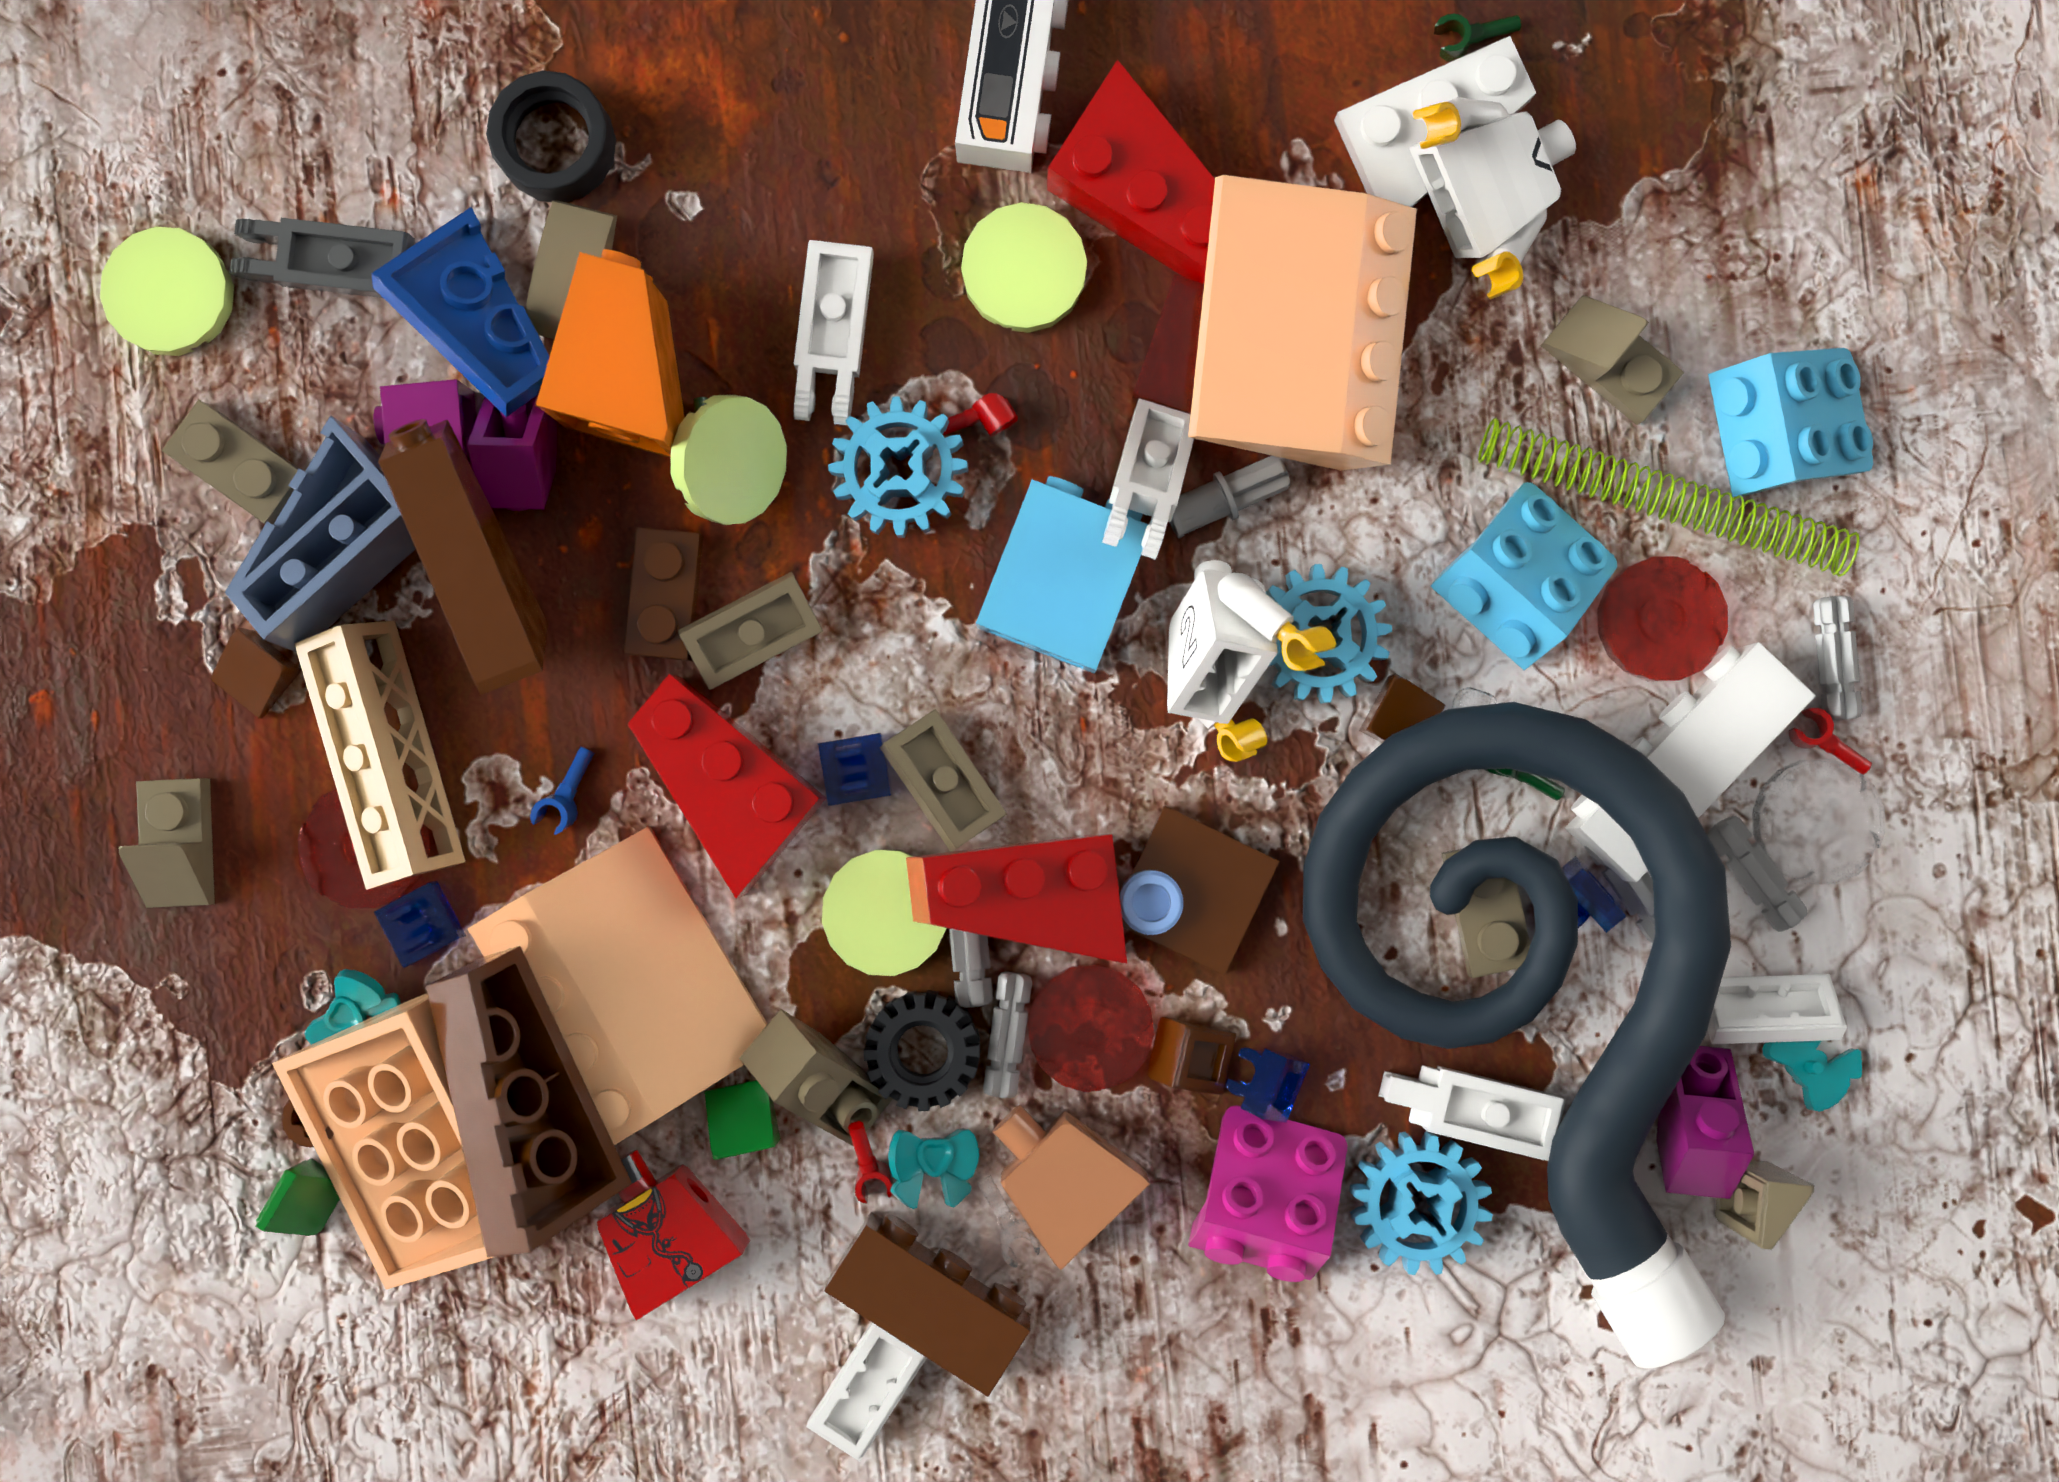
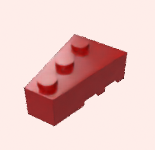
M1117 59L1048 166L1047 190L1204 290L1215 178Z
M668 674L628 722L631 731L736 899L749 893L827 798L682 677Z
M1112 834L1083 835L906 857L913 922L1127 964Z

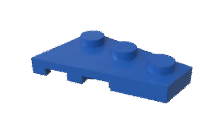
M472 207L371 273L373 289L506 417L539 394L550 356L524 306L518 304L505 279V270L496 253H492L481 233V224Z

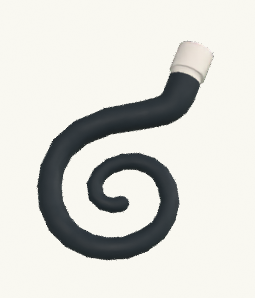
M1517 702L1447 709L1386 739L1351 770L1320 813L1304 862L1303 922L1321 969L1355 1011L1405 1040L1446 1049L1493 1043L1536 1018L1562 987L1578 946V899L1558 860L1516 836L1475 840L1445 860L1430 884V898L1437 911L1446 915L1458 914L1469 904L1474 890L1487 879L1506 878L1525 888L1534 905L1535 933L1526 959L1506 984L1479 998L1450 1001L1421 993L1389 976L1366 946L1357 922L1358 889L1373 838L1398 807L1427 785L1466 770L1506 768L1561 781L1598 804L1632 838L1653 880L1655 938L1633 1006L1581 1086L1552 1139L1547 1166L1548 1201L1561 1234L1593 1284L1592 1297L1632 1362L1637 1367L1648 1369L1665 1366L1685 1358L1715 1337L1724 1325L1725 1314L1684 1247L1679 1243L1672 1242L1637 1185L1633 1168L1653 1123L1699 1048L1708 1029L1731 949L1725 866L1685 794L1643 753L1590 721Z

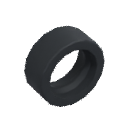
M542 70L520 76L501 90L489 111L486 136L492 158L517 189L538 201L552 202L559 200L569 202L583 198L602 184L613 165L616 137L609 115L586 84L566 73ZM554 102L568 104L578 110L586 121L589 132L588 145L580 159L567 169L551 174L537 172L527 166L520 158L515 143L516 132L524 118L537 107Z

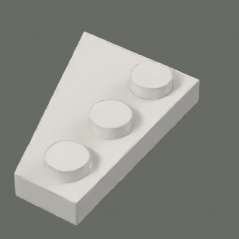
M1508 36L1337 112L1334 122L1367 194L1413 207L1425 195H1428V191L1409 147L1425 141L1428 134L1424 119L1413 118L1412 112L1414 110L1461 97L1500 102L1509 114L1518 113L1531 101L1536 91L1511 36Z

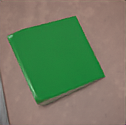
M757 1080L705 1091L709 1140L713 1160L769 1149L778 1144L781 1137L773 1100Z
M310 1158L285 1170L255 1222L257 1224L255 1227L263 1232L306 1236L320 1233L340 1200L324 1166Z

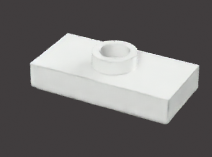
M1830 974L1722 977L1708 1025L1711 1044L1841 1040L1847 1029Z
M871 1322L809 1418L806 1427L860 1462L925 1362L926 1357Z

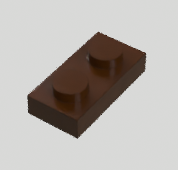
M636 528L624 654L691 661V656L681 640L678 630L695 622L704 539V536L700 533Z

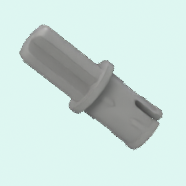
M1270 456L1226 476H1223L1221 472H1216L1213 474L1214 481L1179 496L1170 525L1179 539L1184 537V534L1226 516H1229L1231 520L1239 518L1238 511L1286 491L1291 486L1288 471L1279 457Z

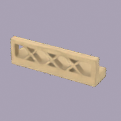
M382 621L338 625L294 643L366 890L464 863L465 858L396 622ZM376 639L383 661L381 671L370 662L364 640ZM386 701L397 710L401 723L398 732L388 724L384 711ZM404 763H407L415 771L419 784L416 793L406 786L402 773ZM422 824H425L432 830L439 853L438 856L427 858L420 834Z

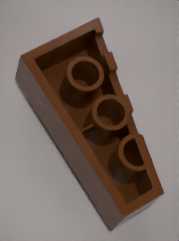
M517 946L478 958L426 986L487 1258L532 1252L632 1184L522 948Z

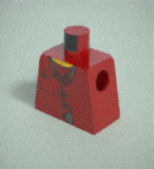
M636 1149L621 1158L632 1184L618 1193L622 1202L608 1210L597 1221V1226L630 1311L637 1321L741 1256L750 1239L746 1232L687 1166L682 1164L656 1180Z

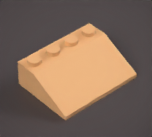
M1228 175L1215 177L1188 437L1340 471L1391 465L1417 209L1367 193Z
M650 826L522 895L467 928L483 956L521 946L614 1145L742 1067L744 1064L740 1060V1056L768 1025Z
M428 993L404 1002L272 1063L386 1290L493 1258H487ZM327 1126H329V1128L334 1133L333 1137L330 1140L328 1139L327 1133L325 1131Z

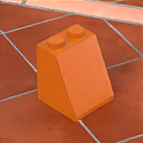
M608 249L602 251L601 258L580 252L536 406L566 429L671 458V447L679 424L683 421L685 415L668 302L653 283V278L647 275L643 269H640L641 261Z

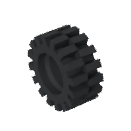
M916 990L907 992L898 999L894 998L878 1013L866 1035V1046L863 1051L864 1061H867L868 1064L867 1074L870 1081L876 1082L880 1088L878 1092L885 1099L891 1097L897 1101L896 1106L906 1110L908 1106L918 1107V1111H929L932 1106L939 1105L942 1108L951 1104L953 1098L957 1095L961 1096L968 1089V1085L972 1078L974 1079L978 1069L981 1051L978 1028H975L972 1021L973 1017L967 1009L964 1011L955 1002L954 998L938 995V991L927 990L925 993H917ZM915 1026H930L938 1030L947 1043L948 1056L945 1063L938 1070L929 1074H918L910 1071L903 1065L898 1054V1043L901 1036Z

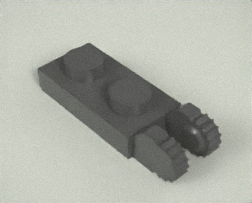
M242 218L236 220L235 236H239V238L252 243L278 245L276 262L250 257L231 259L229 273L241 279L278 283L282 287L383 298L373 289L371 273L413 246L415 238L404 231L281 218L280 222Z

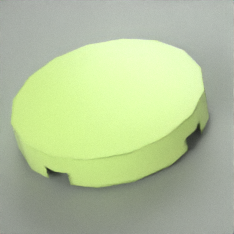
M1020 202L997 208L976 224L964 245L961 271L967 296L983 318L995 325L997 323L1002 327L1011 328L1012 331L1029 333L1052 327L1071 313L1084 289L1087 258L1082 239L1067 218L1046 206Z
M155 226L130 235L112 251L102 271L100 299L107 320L123 339L153 354L181 356L193 352L191 349L200 346L204 341L211 342L222 332L233 307L234 285L231 275L225 269L224 263L219 257L220 255L204 240L181 228Z
M714 395L702 401V403L707 404L701 406L696 413L689 412L679 424L671 447V477L675 488L682 491L684 499L689 503L684 504L693 514L723 525L742 524L762 514L778 495L786 473L787 445L780 423L767 406L749 397Z
M876 849L852 858L833 875L823 896L822 925L830 946L847 965L868 975L896 976L918 968L937 950L947 929L913 922L906 857L913 856L902 850Z

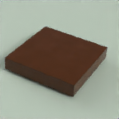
M1163 805L1130 876L1143 870H1157L1170 876L1178 884L1183 895L1182 914L1171 929L1157 935H1146L1133 930L1122 917L1123 927L1225 976L1279 861Z

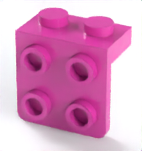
M1229 1107L1222 1117L1207 1199L1192 1223L1188 1246L1203 1250L1207 1258L1218 1263L1236 1265L1246 1262L1267 1268L1266 1271L1270 1276L1282 1281L1300 1282L1304 1279L1311 1280L1331 1257L1348 1148L1345 1138L1334 1132L1245 1107Z

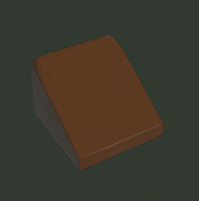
M238 627L229 638L210 679L255 716L262 719L302 669L254 630Z
M1395 673L1387 677L1359 731L1383 743L1391 735L1441 713L1446 705Z
M1161 1017L1149 1062L1148 1077L1175 1089L1223 1095L1237 1033L1175 1018Z

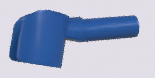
M580 746L563 782H560L555 794H551L536 802L531 809L530 819L533 825L539 823L544 818L548 805L555 806L561 813V822L556 827L554 835L573 825L578 814L577 805L573 798L594 752Z

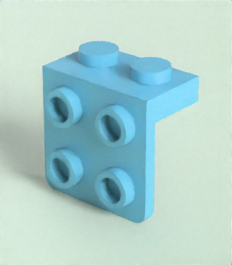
M1832 348L1769 353L1708 374L1732 497L1751 495L1800 481L1854 475L1872 469L1873 437L1865 421L1859 390L1861 384L1860 373L1848 349Z
M1525 482L1511 495L1476 541L1449 564L1430 587L1520 668L1526 670L1570 634L1616 570L1617 560L1600 541L1589 534L1560 508L1552 498L1547 496L1535 484Z

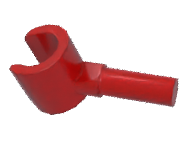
M989 393L977 400L972 405V408L948 417L949 424L942 435L971 427L980 421L988 435L993 437L1014 425L1018 421V416L1006 398L997 393Z
M1808 708L1802 711L1805 717L1817 723L1819 733L1816 739L1807 737L1797 728L1789 730L1790 741L1795 746L1802 749H1811L1818 746L1825 752L1831 753L1861 775L1866 774L1872 766V762L1840 741V738L1833 734L1834 722L1831 715L1823 709Z
M856 1121L848 1126L859 1166L855 1183V1196L858 1201L867 1204L868 1191L864 1183L869 1179L876 1178L885 1183L886 1193L890 1198L892 1196L891 1187L894 1184V1177H892L889 1165L876 1160L863 1122Z

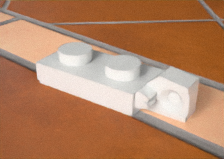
M1424 1065L1421 1066L1419 1079L1384 1071L1378 1095L1384 1097L1386 1102L1410 1107L1411 1112L1408 1121L1423 1126L1428 1132L1549 1161L1552 1139L1560 1126L1566 1099L1559 1095L1442 1066H1437L1436 1069Z

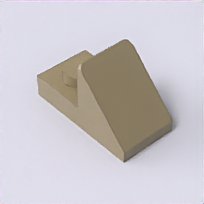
M1585 295L1578 299L1540 345L1636 425L1646 420L1684 374L1679 367L1639 335L1649 323L1645 318Z
M210 778L136 781L139 845L119 846V855L146 908L215 904Z

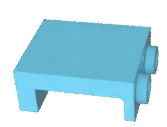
M1048 476L1046 484L1032 479L979 613L976 626L980 630L1094 674L1142 554L1143 547L1141 542L1145 529L1149 524L1140 521L1142 513L1128 509L1127 527L1123 538L1119 540L1117 546L1114 547L1102 543L1113 504L1109 503V499L1105 507L1082 499L1084 490L1071 482L1053 476Z

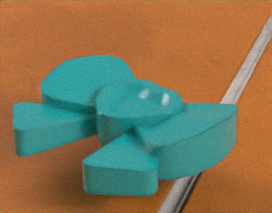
M350 969L341 970L334 981L336 997L324 1015L312 1020L304 1031L305 1038L312 1045L367 1020V1015L374 1017L400 1005V997L396 993L385 994L384 988L367 974Z
M1821 1041L1764 1043L1762 1048L1763 1056L1768 1060L1785 1066V1070L1792 1076L1793 1080L1802 1086L1804 1104L1809 1110L1821 1112L1833 1107L1847 1093L1850 1087V1078L1859 1079L1862 1077V1053L1859 1049H1848L1827 1061L1826 1054L1823 1051L1816 1050Z
M961 1128L945 1138L920 1139L911 1132L905 1130L896 1131L890 1142L888 1153L889 1168L892 1177L897 1180L891 1187V1193L907 1207L916 1209L924 1173L935 1178L940 1176L945 1204L953 1208L956 1207L971 1192L972 1186L967 1180L973 1177L978 1166L980 1155L974 1133L968 1129Z

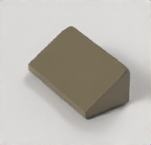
M1751 1160L1731 1198H1717L1715 1218L1758 1247L1772 1250L1814 1192V1185L1772 1163Z

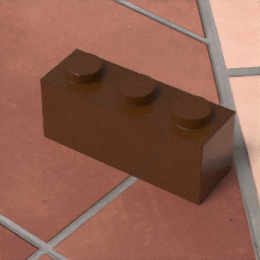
M870 1212L831 1273L824 1292L989 1397L1030 1332V1314L1024 1310L1026 1302L1004 1285L994 1283L990 1289L970 1276L972 1267L953 1252L940 1248L936 1254L917 1242L918 1232L902 1219L892 1214H886L884 1219Z

